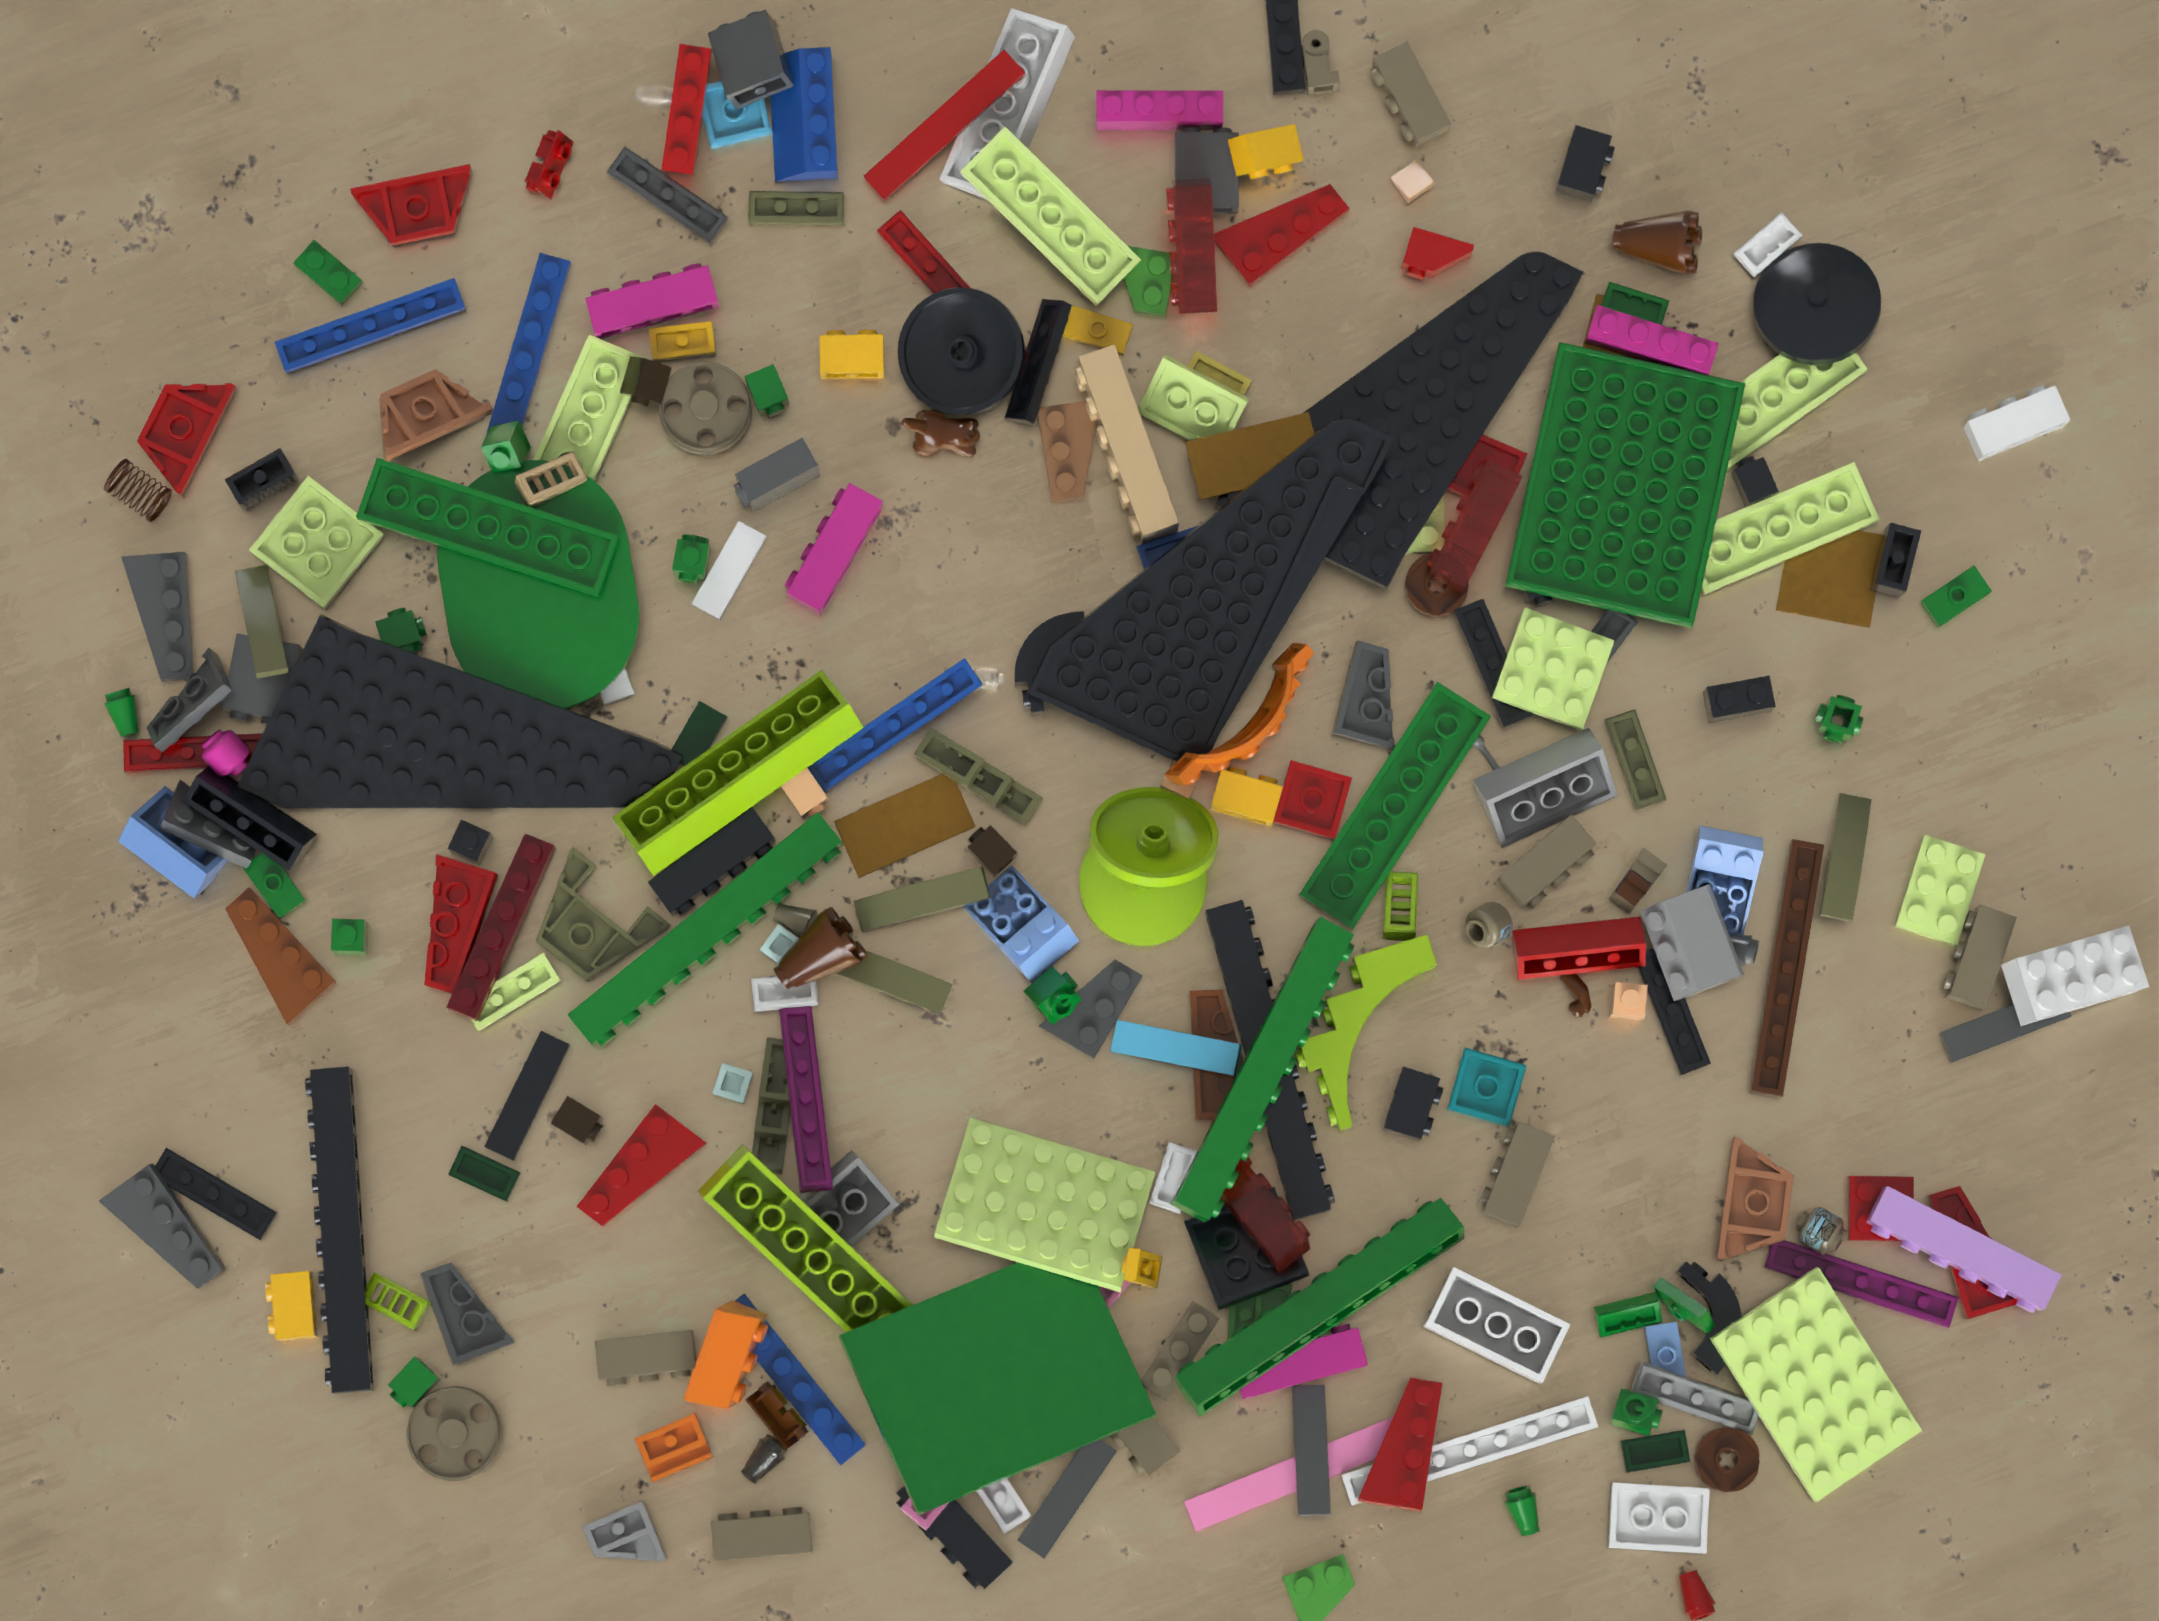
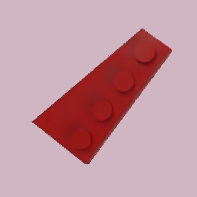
M1328 184L1211 235V239L1250 287L1346 214L1350 208L1332 185Z
M436 854L435 866H437L436 880L433 883V913L430 916L431 935L427 949L424 985L452 994L476 942L498 874Z
M655 1104L577 1207L603 1227L707 1143Z
M1960 1186L1928 1195L1932 1209L1989 1237L1981 1223L1982 1221ZM1949 1265L1966 1319L2016 1305L2017 1299L2007 1294L2005 1298L1999 1297L1987 1290L1988 1284L1978 1279L1976 1283L1969 1282L1958 1276L1960 1270Z
M1410 1378L1360 1493L1358 1502L1422 1512L1442 1383Z

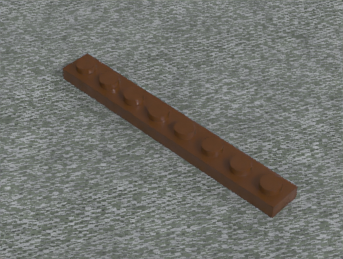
M1791 840L1750 1092L1783 1097L1824 850L1823 844Z

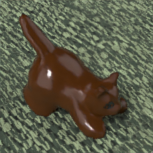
M921 410L916 414L915 418H904L902 420V425L909 430L915 431L913 448L919 455L932 456L935 455L936 451L942 449L950 450L963 457H973L976 454V449L972 446L980 438V433L977 430L979 423L976 419L947 418L936 410Z

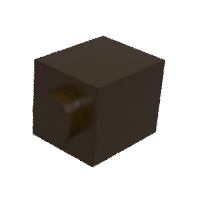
M630 356L620 393L630 396V403L648 407L649 402L662 404L672 367L646 358Z
M991 825L986 830L980 827L968 839L971 843L967 847L968 852L994 878L1017 857V852Z
M569 1096L566 1097L551 1122L553 1126L584 1145H587L589 1140L595 1142L604 1127L600 1124L603 1118L599 1114Z

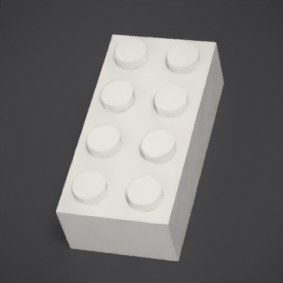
M2129 926L2022 956L2001 965L2021 1026L2132 994L2149 987Z
M1453 1267L1423 1327L1541 1384L1571 1324Z

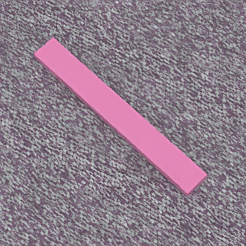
M1393 1417L1327 1443L1329 1478L1376 1459ZM1292 1457L1184 1501L1195 1532L1297 1491L1296 1459Z

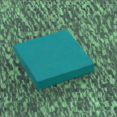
M1464 1048L1447 1110L1509 1128L1527 1065Z

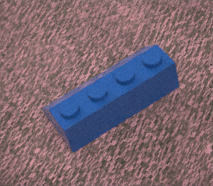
M831 47L801 48L786 52L785 56L794 86L771 95L775 183L838 179Z

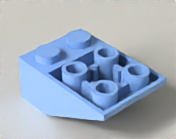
M1700 825L1686 892L1710 884L1728 933L1744 935L1763 855V838Z
M1012 865L988 885L991 898L964 906L965 910L1030 983L1079 942L1063 918Z

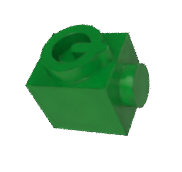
M684 534L681 539H677L672 571L679 581L696 584L697 580L705 581L711 554L709 539Z
M405 608L395 609L387 613V618L375 621L381 641L415 654L422 651L424 643L421 636L427 635L422 617L416 618L412 610L406 611Z
M1053 966L1023 991L1036 1009L1052 1025L1060 1019L1069 1016L1074 1011L1075 1006L1082 1001L1074 990L1078 985L1067 972L1061 975Z
M1621 1388L1612 1417V1426L1650 1436L1652 1427L1658 1429L1663 1410L1658 1409L1659 1399Z

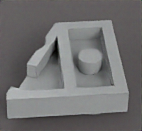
M643 1501L582 1526L594 1557L664 1561L667 1559Z

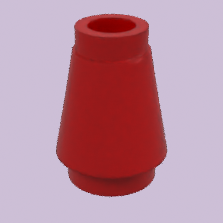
M1694 1570L1680 1575L1679 1579L1685 1614H1689L1691 1621L1700 1620L1715 1614L1714 1605L1716 1603L1699 1576L1698 1571Z

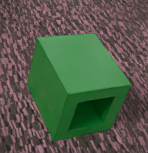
M774 364L744 376L760 417L766 414L768 417L779 415L785 411V406L790 405Z
M514 421L490 427L481 448L492 472L497 473L522 467L531 446L520 422Z
M332 918L331 951L337 955H367L368 923L364 919Z
M414 1356L388 1384L393 1390L390 1396L403 1408L407 1404L415 1408L420 1400L441 1379L418 1357Z

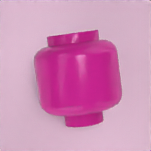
M219 729L201 745L204 749L201 758L220 777L226 776L229 773L235 777L248 765L245 759L249 754V748L232 730L223 732Z

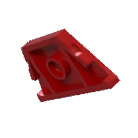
M470 164L350 188L354 199L390 244L395 246L455 233L472 170Z
M165 384L137 439L142 449L180 496H183L237 388L234 384H192L190 386Z

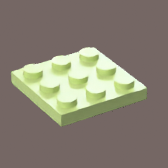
M307 476L249 551L325 610L384 537V534L372 524L358 520L356 518L357 513L310 476Z
M1524 608L1492 698L1582 731L1615 640Z

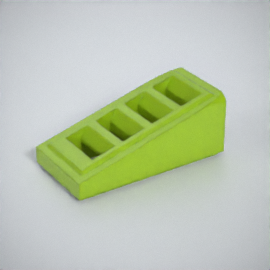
M1390 872L1387 876L1383 939L1407 941L1415 938L1418 873ZM1392 884L1411 885V890L1392 889ZM1392 897L1411 898V902H1399L1391 900ZM1391 910L1410 911V915H1393ZM1390 924H1405V925H1409V926L1390 925Z
M375 1272L366 1286V1305L412 1330H417L430 1306V1301ZM380 1282L384 1284V1287L376 1302H374L370 1298ZM391 1288L395 1290V1293L386 1308L382 1306V1303ZM402 1294L406 1296V1299L399 1312L395 1313L393 1309ZM413 1300L417 1304L409 1319H406L403 1316Z

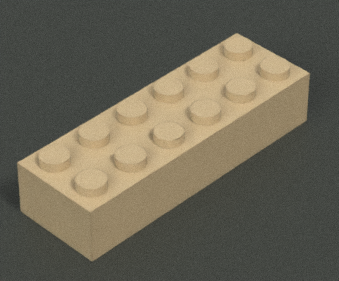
M1115 344L1079 356L1078 367L1074 368L1076 373L1074 374L1080 392L1086 390L1088 397H1085V407L1090 421H1097V433L1095 434L1101 451L1107 449L1109 454L1106 457L1107 469L1112 481L1118 479L1120 486H1117V496L1122 510H1129L1130 516H1128L1129 521L1127 523L1133 540L1139 538L1140 543L1144 544L1177 533L1179 521Z

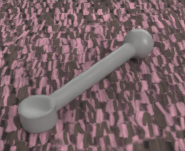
M1479 735L1473 746L1480 749L1494 770L1500 768L1485 747L1483 737Z

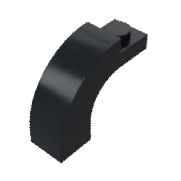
M1084 611L1055 616L1043 622L1031 632L1024 641L1017 656L1014 674L1015 687L1028 686L1029 689L1048 646L1085 617ZM1022 690L1024 709L1031 710V717L1044 716L1043 700L1028 694V690Z
M1686 1261L1682 1263L1675 1273L1702 1296L1715 1325L1708 1334L1706 1333L1705 1337L1690 1355L1713 1375H1718L1726 1366V1363L1710 1338L1741 1318V1309L1735 1292L1720 1273L1716 1274L1709 1282L1706 1279L1708 1273L1699 1264L1693 1262L1690 1265Z

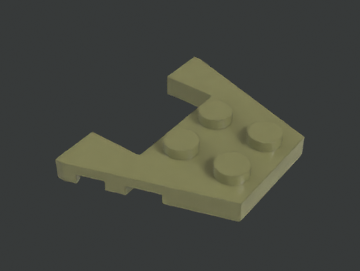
M572 847L536 941L585 981H588L666 931L671 925L647 906L630 929L625 932L576 893V890L596 865Z

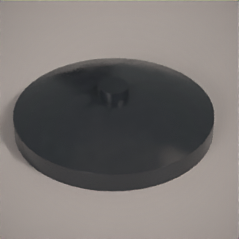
M1804 244L1783 252L1764 269L1754 292V317L1764 340L1780 355L1802 364H1831L1852 356L1870 340L1880 319L1881 292L1873 271L1855 253L1833 244Z
M958 287L945 289L924 299L907 317L898 342L899 367L909 389L927 406L952 415L977 414L1000 403L1016 385L1024 364V338L1013 313L996 297L972 288Z

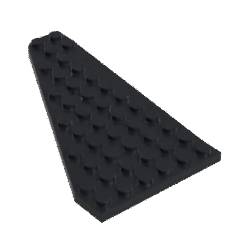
M1529 252L1519 256L1303 412H1309L1314 433L1332 420L1352 418L1394 438L1379 470L1364 495L1362 494L1324 560L1385 590L1388 589L1405 554L1550 329L1569 303L1583 275V271L1543 252ZM1243 490L1220 495L1215 507L1222 508Z

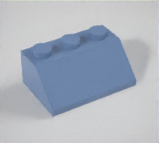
M164 786L130 816L118 842L192 898H195L211 884L228 860L159 829L174 793Z

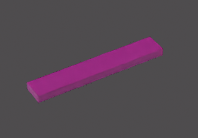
M812 1007L779 1009L800 1193L829 1191L833 1189Z
M1786 1240L1769 1247L1763 1267L1765 1269L1799 1279L1815 1267H1818L1835 1292L1945 1328L1950 1327L1959 1298L1957 1296L1829 1254L1822 1255L1810 1248Z

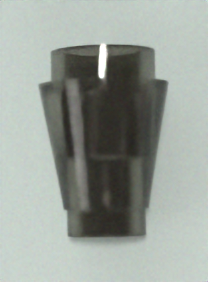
M767 1434L764 1439H759L745 1467L741 1471L742 1474L756 1484L785 1459L783 1455L787 1450L784 1449L775 1437Z

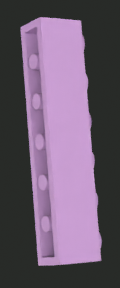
M1888 1186L1882 1188L1866 1220V1223L1872 1225L1871 1231L1886 1239L1891 1235L1901 1240V1247L1915 1254L1921 1250L1931 1255L1929 1261L1945 1269L1950 1265L1960 1270L1958 1276L1969 1282L1976 1283L1978 1279L1988 1284L1987 1290L2002 1298H2005L2007 1294L2018 1300L2017 1306L2031 1313H2034L2035 1309L2039 1311L2045 1310L2062 1276L2058 1272Z

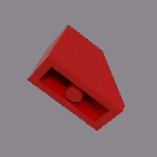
M1413 227L1401 269L1407 271L1406 274L1415 279L1424 280L1425 277L1432 278L1470 258L1474 244Z

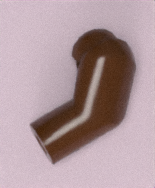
M1577 974L1561 975L1560 980L1575 997V1001L1569 1004L1571 1013L1576 1018H1581L1584 1013L1588 1014L1592 1005L1587 985Z

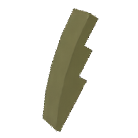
M262 565L236 570L235 575L256 678L288 673L267 566Z
M931 727L914 753L923 762L1025 826L1043 800L1040 795L1014 781L1012 777L990 765L980 756Z
M1843 793L1839 794L1828 851L1829 859L1823 885L1825 888L1819 916L1849 922L1853 920L1864 857L1871 799Z
M978 867L855 900L854 903L861 931L867 932L894 923H903L926 915H935L989 899L991 896L984 868Z
M866 951L868 957L863 959L857 966L835 973L877 992H883L939 1015L952 988L951 983Z
M767 1037L752 1153L773 1173L782 1174L790 1119V1103L782 1039Z

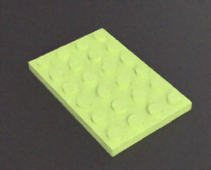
M970 1117L934 1238L1121 1292L1124 1282L1122 1262L1125 1255L1128 1254V1248H1134L1156 1172Z
M1815 1267L1710 1338L1814 1502L1819 1501L1922 1431L1818 1267Z

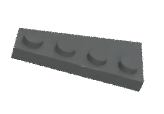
M186 552L121 556L160 680L162 682L184 680L190 671L194 672Z
M153 1163L147 1165L99 1200L103 1206L197 1289L226 1269Z

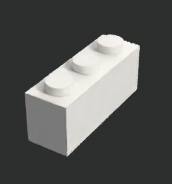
M2040 385L2027 392L2028 397L2017 401L2014 396L1998 403L1999 408L1988 413L1987 409L1984 408L1969 415L1970 420L1967 421L1963 428L1977 460L1981 461L2066 426L2070 421V417L2056 386L2046 389L2045 385Z

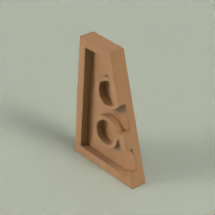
M1086 401L1041 407L1039 409L1038 419L1052 503L1080 499L1084 496L1096 420L1090 421L1085 407Z

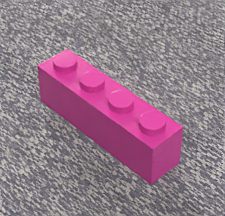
M1223 90L1096 91V130H1182L1187 127L1213 130L1215 128H1223Z
M700 263L691 264L684 267L683 272L671 275V272H661L653 275V280L640 283V280H631L623 283L620 289L610 291L609 288H602L591 292V296L586 297L585 300L595 336L599 339H604L719 308L708 265L702 267Z
M1597 305L1584 342L1630 358L1706 375L1710 373L1719 344Z
M851 483L848 484L846 490L840 488L832 502V505L836 506L830 517L826 515L823 517L816 530L820 534L814 545L810 542L808 543L800 558L804 561L798 572L793 570L785 583V587L788 588L786 593L789 599L820 616L884 507L882 500Z
M1350 1324L1331 1328L1332 1335L1316 1338L1239 1390L1241 1398L1254 1397L1368 1366L1359 1329H1351Z

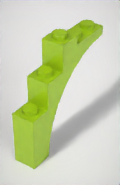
M1428 935L1353 957V965L1349 966L1350 975L1354 985L1359 983L1361 988L1327 998L1326 1007L1323 1008L1322 1014L1326 1026L1332 1025L1334 1030L1308 1038L1303 1047L1299 1046V1049L1295 1050L1299 1068L1305 1067L1307 1074L1320 1070L1321 1076L1316 1077L1321 1095L1327 1094L1331 1106L1326 1108L1330 1125H1337L1338 1131L1346 1130L1353 1126L1347 1101V1074L1352 1049L1359 1032L1373 1009L1391 991L1412 977L1432 970L1437 966Z

